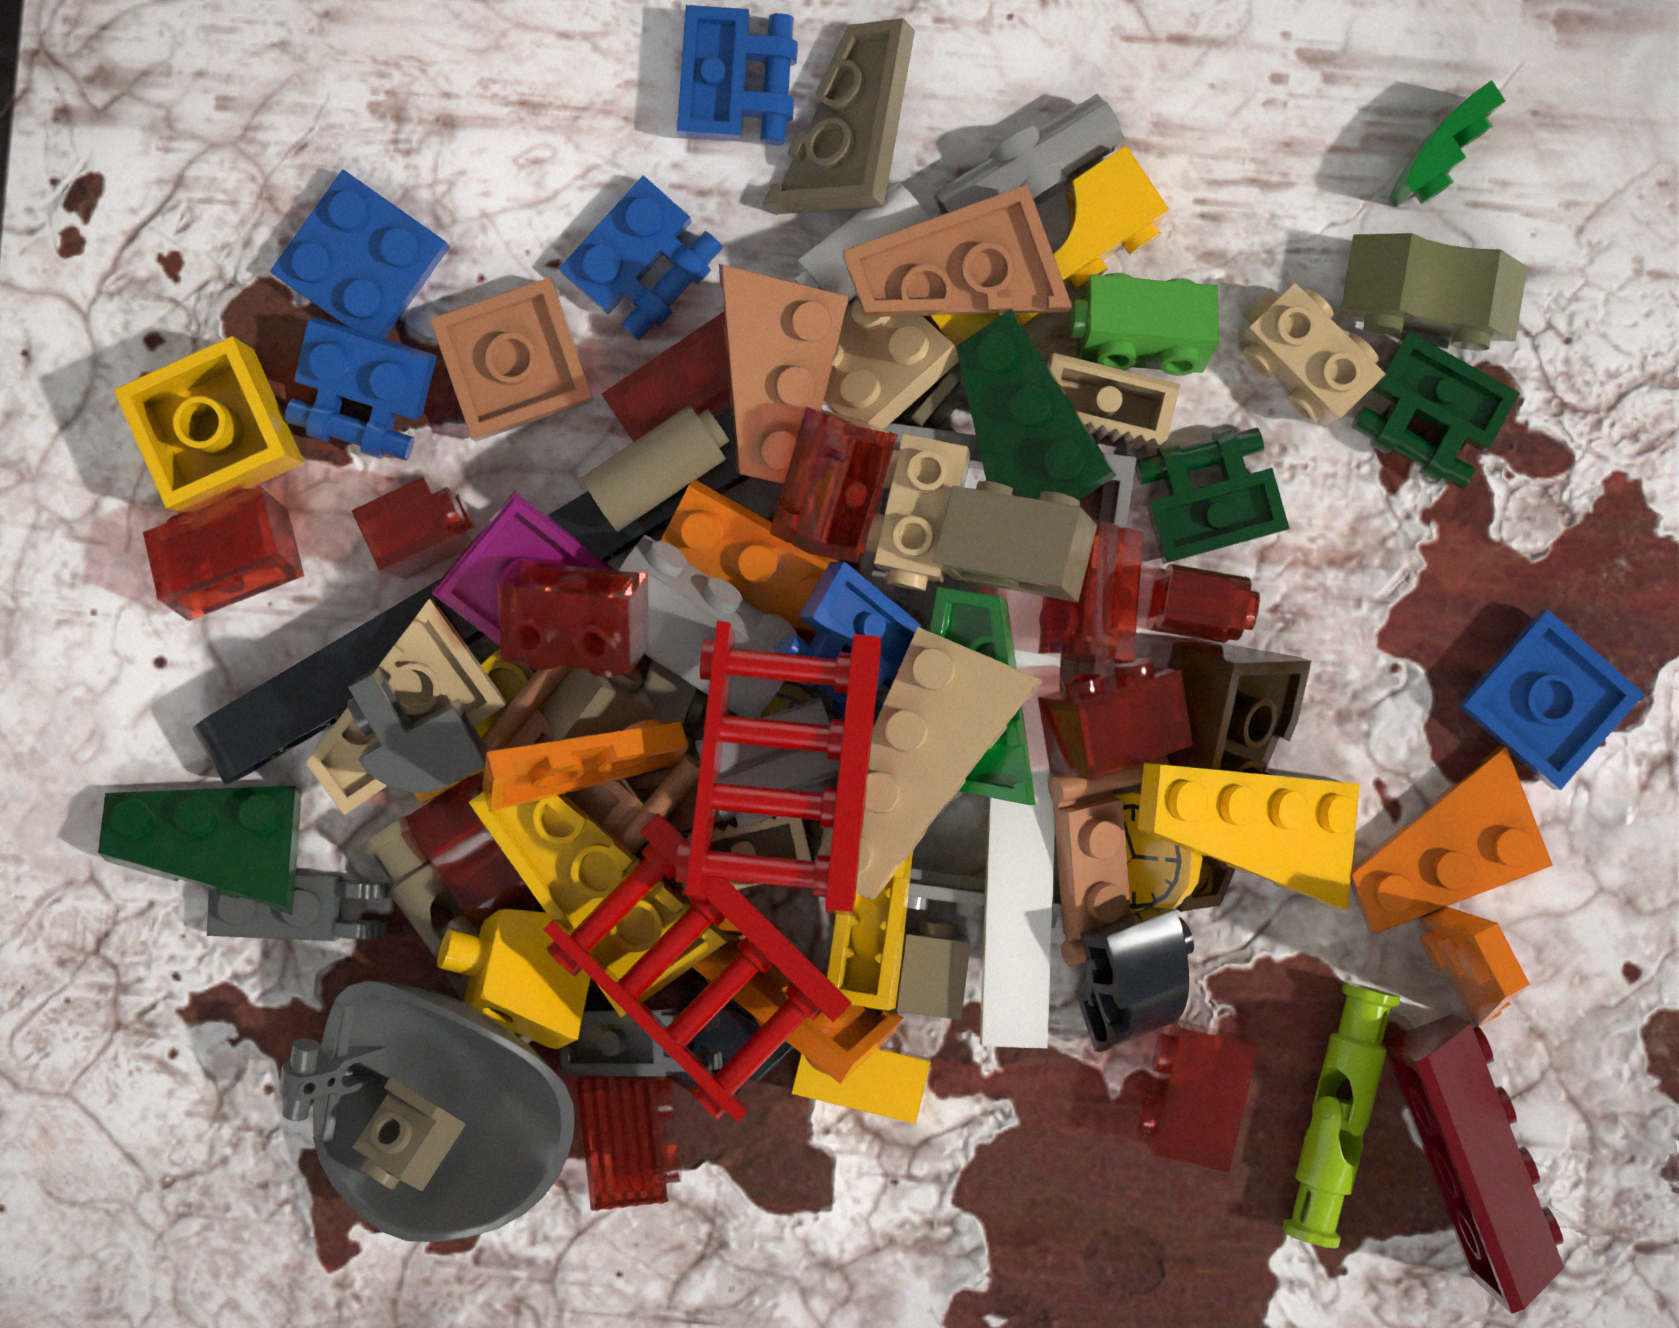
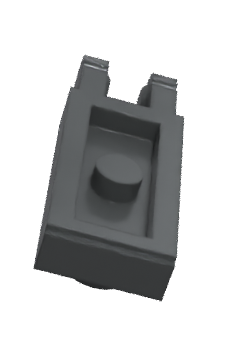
M296 874L293 915L273 910L267 904L240 897L238 900L217 894L213 889L209 888L207 936L336 941L340 938L384 939L387 936V923L379 922L377 919L341 920L342 898L370 902L388 898L389 883L343 880L342 875Z
M675 1007L649 1008L666 1026L682 1012H676ZM614 1008L584 1009L578 1040L559 1048L561 1076L665 1077L686 1072L628 1014L620 1017ZM719 1013L700 1032L709 1031L713 1027L720 1026ZM712 1049L692 1051L710 1070L723 1067L722 1052L713 1051Z

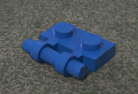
M686 5L677 121L679 138L741 142L743 117H752L761 120V143L772 146L785 144L786 124L793 120L794 98L788 96L790 67L796 65L798 57V42L792 39L793 16L783 13L771 14L768 21V35L749 34V9ZM747 61H757L765 64L764 92L745 91Z
M643 175L558 269L607 315L613 311L624 297L636 306L635 309L620 325L637 341H640L654 324L661 327L672 315L673 312L669 307L692 282L699 285L709 274L711 269L708 267V264L723 249V246L707 231H704L690 248L683 245L678 240V237L692 223L690 216ZM663 255L673 266L654 288L649 290L639 281Z
M317 317L310 319L307 322L294 382L318 389L316 401L312 405L291 399L287 405L284 420L286 423L305 428L306 434L309 437L328 442L333 437L360 446L361 453L382 459L386 454L407 461L414 446V437L393 431L396 416L401 415L416 420L423 415L437 356ZM343 397L372 406L369 422L340 414Z
M830 562L798 616L817 631L813 640L807 645L796 635L789 634L779 643L776 653L836 659L840 651L843 653L852 652L853 634L881 637L878 693L882 684L891 689L917 627L924 630L927 629L847 563ZM803 683L807 687L816 685L832 697L833 707L845 716L847 694L835 693V686ZM877 699L873 727L883 707V704Z

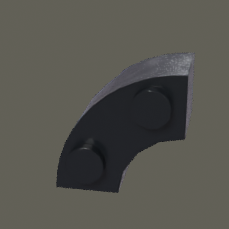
M1147 907L1121 917L1115 922L1106 923L1080 933L1086 956L1087 977L1083 988L1076 990L1075 993L1095 1052L1107 1051L1179 1020L1186 1008L1189 995L1187 955L1194 951V940L1188 925L1178 916L1176 909Z

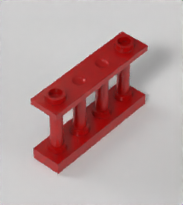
M717 621L715 640L704 639L701 649L699 676L702 680H710L692 839L691 842L680 841L675 872L676 882L686 883L685 895L691 900L705 901L708 878L813 889V896L826 897L825 911L827 914L854 916L881 656V637L853 634L851 653L839 652L838 659L734 649L735 633L731 622ZM731 676L835 686V693L847 694L845 719H832L831 726L726 715ZM723 742L828 753V760L840 761L837 788L824 787V793L719 783ZM715 810L820 820L821 828L833 829L830 856L817 855L816 861L711 851Z
M657 813L639 831L650 842L642 851L645 858L572 932L560 920H552L543 929L554 940L546 950L572 976L575 977L583 969L697 1082L690 1092L711 1115L719 1120L727 1112L738 1122L747 1113L748 1106L735 1092L807 1017L814 1021L823 1012L834 1022L852 1002L728 880L708 878L705 901L691 900L689 898L693 903L691 907L620 979L607 968L591 950L664 876L670 880L675 875L680 841H687L661 814ZM727 918L745 936L737 945L741 951L666 1026L639 997L711 923L718 927ZM775 965L793 983L785 992L789 998L715 1074L687 1045L759 970L766 974Z

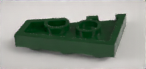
M1011 309L956 346L986 481L1009 486L1017 491L1016 496L1039 500L1041 492L1049 491L1065 494L1080 500L1117 476L1017 315Z
M296 786L105 793L98 853L109 863L176 882L178 880L187 881L211 888L217 894L238 900L240 897L267 904L273 910L293 915L302 795Z

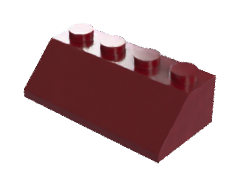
M1451 1014L1387 1038L1382 1043L1387 1049L1386 1054L1472 1279L1513 1314L1524 1310L1564 1269L1556 1247L1563 1244V1235L1551 1210L1547 1206L1541 1208L1533 1185L1540 1183V1175L1529 1151L1524 1146L1518 1148L1510 1127L1511 1124L1517 1122L1516 1112L1502 1086L1495 1087L1487 1067V1064L1494 1062V1056L1484 1032L1479 1026L1472 1027L1470 1022Z

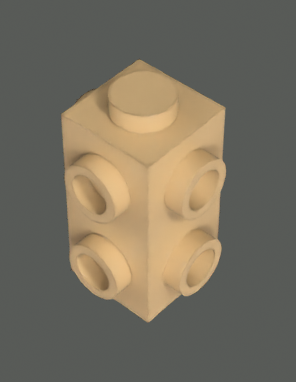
M1294 283L1279 296L1270 288L1243 315L1252 324L1237 338L1246 347L1243 350L1245 359L1262 376L1270 378L1274 375L1291 392L1287 396L1290 405L1310 423H1315L1318 420L1326 428L1338 421L1385 375L1376 365L1379 358L1374 349L1356 334L1348 336L1331 319L1334 316V312L1328 302L1312 289L1307 288L1303 291Z
M903 433L899 451L888 450L881 478V488L890 489L885 515L874 513L866 547L867 552L876 553L874 560L876 567L880 571L889 572L887 583L918 591L926 590L927 581L943 584L945 572L937 567L933 560L953 485L965 486L971 459L967 446Z

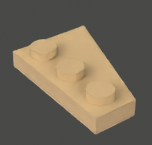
M432 596L379 665L412 723L459 698L475 727L506 706L507 703ZM348 707L306 761L308 768L343 815H346L387 787V785L381 783L368 773L358 760L366 747L379 740L374 732L367 736L363 734L354 721Z

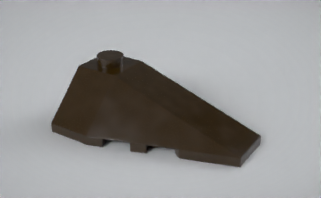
M1173 642L1171 656L1165 668V685L1160 704L1163 754L1167 756L1170 765L1271 775L1265 771L1279 738L1290 742L1298 723L1312 661L1302 657L1218 642ZM1202 855L1198 884L1191 895L1185 897L1183 902L1177 906L1176 910L1183 912L1220 906L1236 869L1227 866V863Z

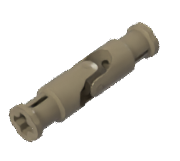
M407 815L379 831L361 844L359 848L364 855H373L393 885L389 893L431 954L438 960L441 943L449 929L479 937L481 926L439 860H430L410 830L413 821ZM431 904L440 905L455 915V918L448 923L447 927H442L435 931L431 922ZM445 970L453 989L461 1001L464 1002L470 976ZM511 1031L513 1034H515L517 1037L522 1039L527 1044L532 1041L527 1037H524L516 1032Z

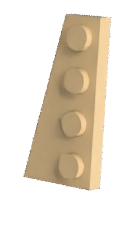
M917 627L873 727L857 894L868 899H876L926 834L927 828L945 804L953 799L966 782L965 778L985 752L993 747L1007 729L1006 725L1026 699H1030L1043 682L1040 678ZM828 829L817 855L830 856L833 829Z

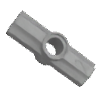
M1097 93L1039 129L1036 125L1019 131L998 145L990 153L987 161L963 173L951 183L942 186L941 189L934 192V199L941 215L1027 184L1035 205L1043 203L1064 188L1070 181L1069 177L1087 166L1093 165L1094 162L1113 153L1124 144L1126 139L1120 128L1119 120L1108 102L1102 100Z

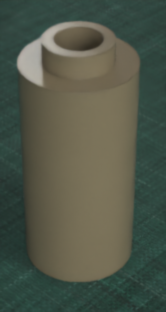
M688 405L582 476L581 480L605 517L618 532L726 460L719 448L728 443L729 439L709 409L697 415L692 407Z

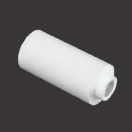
M897 182L887 190L884 207L863 208L799 258L796 262L802 273L794 280L797 284L849 296V302L856 296V292L843 259V250L930 219L914 196L902 184Z

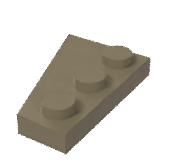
M904 18L847 26L816 91L820 104L806 133L797 131L787 152L793 157L790 167L780 186L776 184L771 185L763 202V205L775 215L884 207L915 30Z

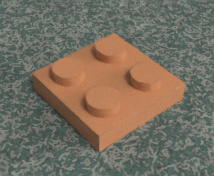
M551 277L430 318L470 437L475 442L595 401Z

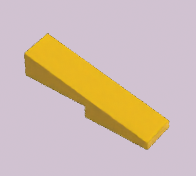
M913 851L875 900L856 893L854 916L836 915L827 978L852 1002L851 1005L887 1011L897 1007Z

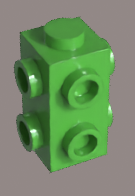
M1124 273L1091 274L1082 298L1073 299L1071 302L1072 309L1069 312L1068 335L1072 338H1078V359L1121 370L1130 367L1158 369L1169 375L1183 376L1193 372L1203 373L1219 343L1218 285L1197 284L1185 278L1162 281L1132 278Z

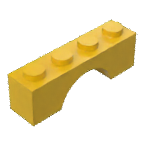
M1127 145L1072 181L1066 195L1070 215L1069 233L1062 247L1053 254L1064 285L1067 286L1072 283L1077 291L1084 288L1091 274L1102 275L1109 269L1104 260L1123 248L1131 256L1161 235L1157 225L1161 223L1169 208ZM1045 313L1015 314L1025 326ZM1002 314L931 315L923 317L956 347Z

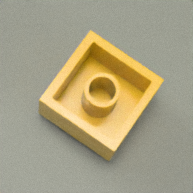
M233 336L113 389L166 509L190 516L305 464L254 349Z

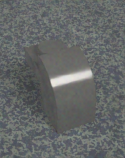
M380 666L356 678L348 687L353 698L347 700V705L354 721L363 734L367 736L374 732L379 740L366 747L358 760L368 773L381 783L399 791L426 793L443 789L485 767L486 753L489 751L459 698L412 723Z

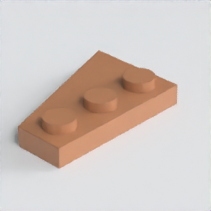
M1028 184L843 250V259L864 317L1004 314L1010 309L1014 313L1070 312L1072 309V304Z
M719 264L720 286L723 289L725 313V345L728 350L731 384L730 404L736 471L739 474L803 488L849 296Z

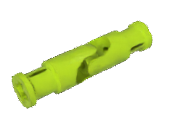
M1346 981L1343 982L1341 990L1347 997L1338 1033L1330 1034L1313 1103V1116L1310 1127L1306 1132L1295 1176L1300 1182L1293 1215L1291 1219L1284 1220L1282 1228L1285 1234L1295 1239L1326 1248L1339 1247L1341 1237L1336 1233L1344 1196L1352 1194L1363 1148V1135L1370 1121L1387 1049L1382 1046L1390 1009L1398 1007L1400 997L1395 994ZM1347 1078L1350 1081L1353 1099L1348 1100L1336 1097L1341 1083Z

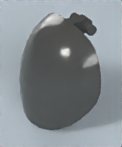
M364 981L348 986L335 998L336 1000L325 1026L321 1046L317 1041L308 1038L297 1039L293 1042L291 1058L283 1064L279 1093L284 1097L282 1116L291 1121L307 1119L311 1099H314L313 1140L319 1162L332 1186L346 1203L365 1221L380 1231L404 1241L440 1242L468 1238L493 1231L526 1214L543 1199L560 1176L571 1148L575 1124L574 1104L567 1087L530 1045L485 1012L461 1000L431 989L393 982ZM391 1076L466 1123L423 1191L401 1180L394 1190L379 1183L360 1170L367 1157L352 1148L389 1093L384 1086Z

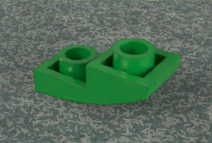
M1492 80L1461 103L1421 143L1407 162L1389 198L1395 207H1398L1413 196H1416L1422 205L1454 183L1449 173L1466 158L1461 149L1494 127L1488 117L1506 102Z

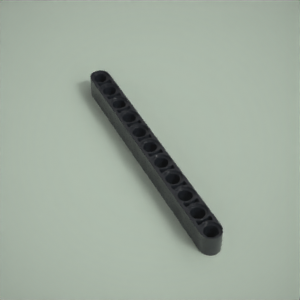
M731 407L714 416L729 439L728 443L719 448L726 460L696 479L720 494H724L751 478V476L739 474L736 471ZM819 424L817 426L815 438L819 436L823 431ZM689 485L618 532L605 517L589 491L550 513L548 516L607 563L636 546L644 535L651 537L668 527ZM437 580L197 723L192 730L225 785L251 774L334 725L348 707L347 700L353 698L348 687L356 678L380 665L431 596L466 645H469L485 634L432 594L433 587L439 581Z

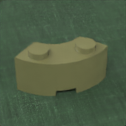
M1413 233L1353 234L1341 310L1365 319L1363 329L1369 332L1398 335L1404 329L1451 337L1450 344L1456 348L1476 351L1490 349L1491 341H1516L1527 266L1501 249H1475L1447 245L1427 240Z

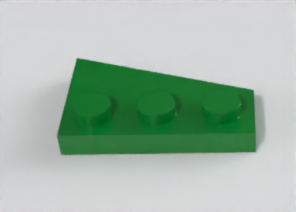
M937 587L930 632L1017 669L1007 598ZM1021 706L1006 725L1007 729L993 747L985 752L965 778L966 782L959 792L1025 805H1036Z

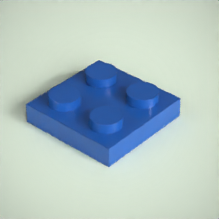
M342 169L269 272L346 327L385 339L447 253L450 246L438 235Z
M1542 610L1535 615L1457 706L1502 746H1506L1512 755L1551 789L1562 790L1643 697L1644 693L1549 610Z

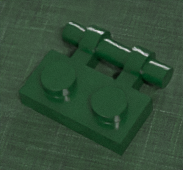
M1408 331L1401 336L1382 370L1385 375L1372 388V391L1394 402L1389 412L1384 417L1363 406L1355 417L1351 428L1371 438L1370 446L1387 455L1394 451L1421 466L1419 473L1431 480L1439 482L1443 478L1453 485L1464 489L1473 477L1476 467L1456 457L1461 446L1466 442L1480 451L1489 449L1520 392ZM1413 414L1443 430L1435 445L1406 429Z
M1258 427L1235 433L1233 428L1224 429L1212 433V440L1180 448L1177 443L1157 448V455L1136 460L1135 470L1141 485L1164 479L1170 496L1153 500L1146 504L1163 565L1290 529L1273 468L1251 474L1247 473L1243 457L1264 451V441ZM1216 464L1219 465L1224 481L1192 489L1188 472Z

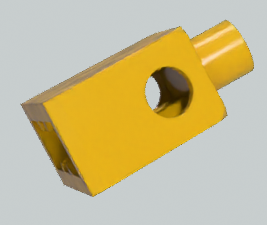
M513 909L498 910L484 920L479 937L449 929L440 946L437 966L441 969L470 976L464 999L465 1003L485 1012L505 1028L549 1048L559 1049L578 1040L591 977L583 969L575 977L572 976L546 950L554 941L543 930L552 921L547 913Z

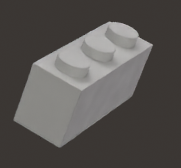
M647 535L642 537L625 559L589 617L707 695L709 693L710 680L700 679V656L703 640H715L717 621L731 622L735 633L734 649L776 653L779 643L789 634L796 635L806 644L808 642L797 635L794 627L785 619L774 614H765L742 599L740 592L732 584L720 578L709 577L689 564L683 553L676 547L666 542L655 541ZM731 676L727 708L741 717L759 718L785 681Z

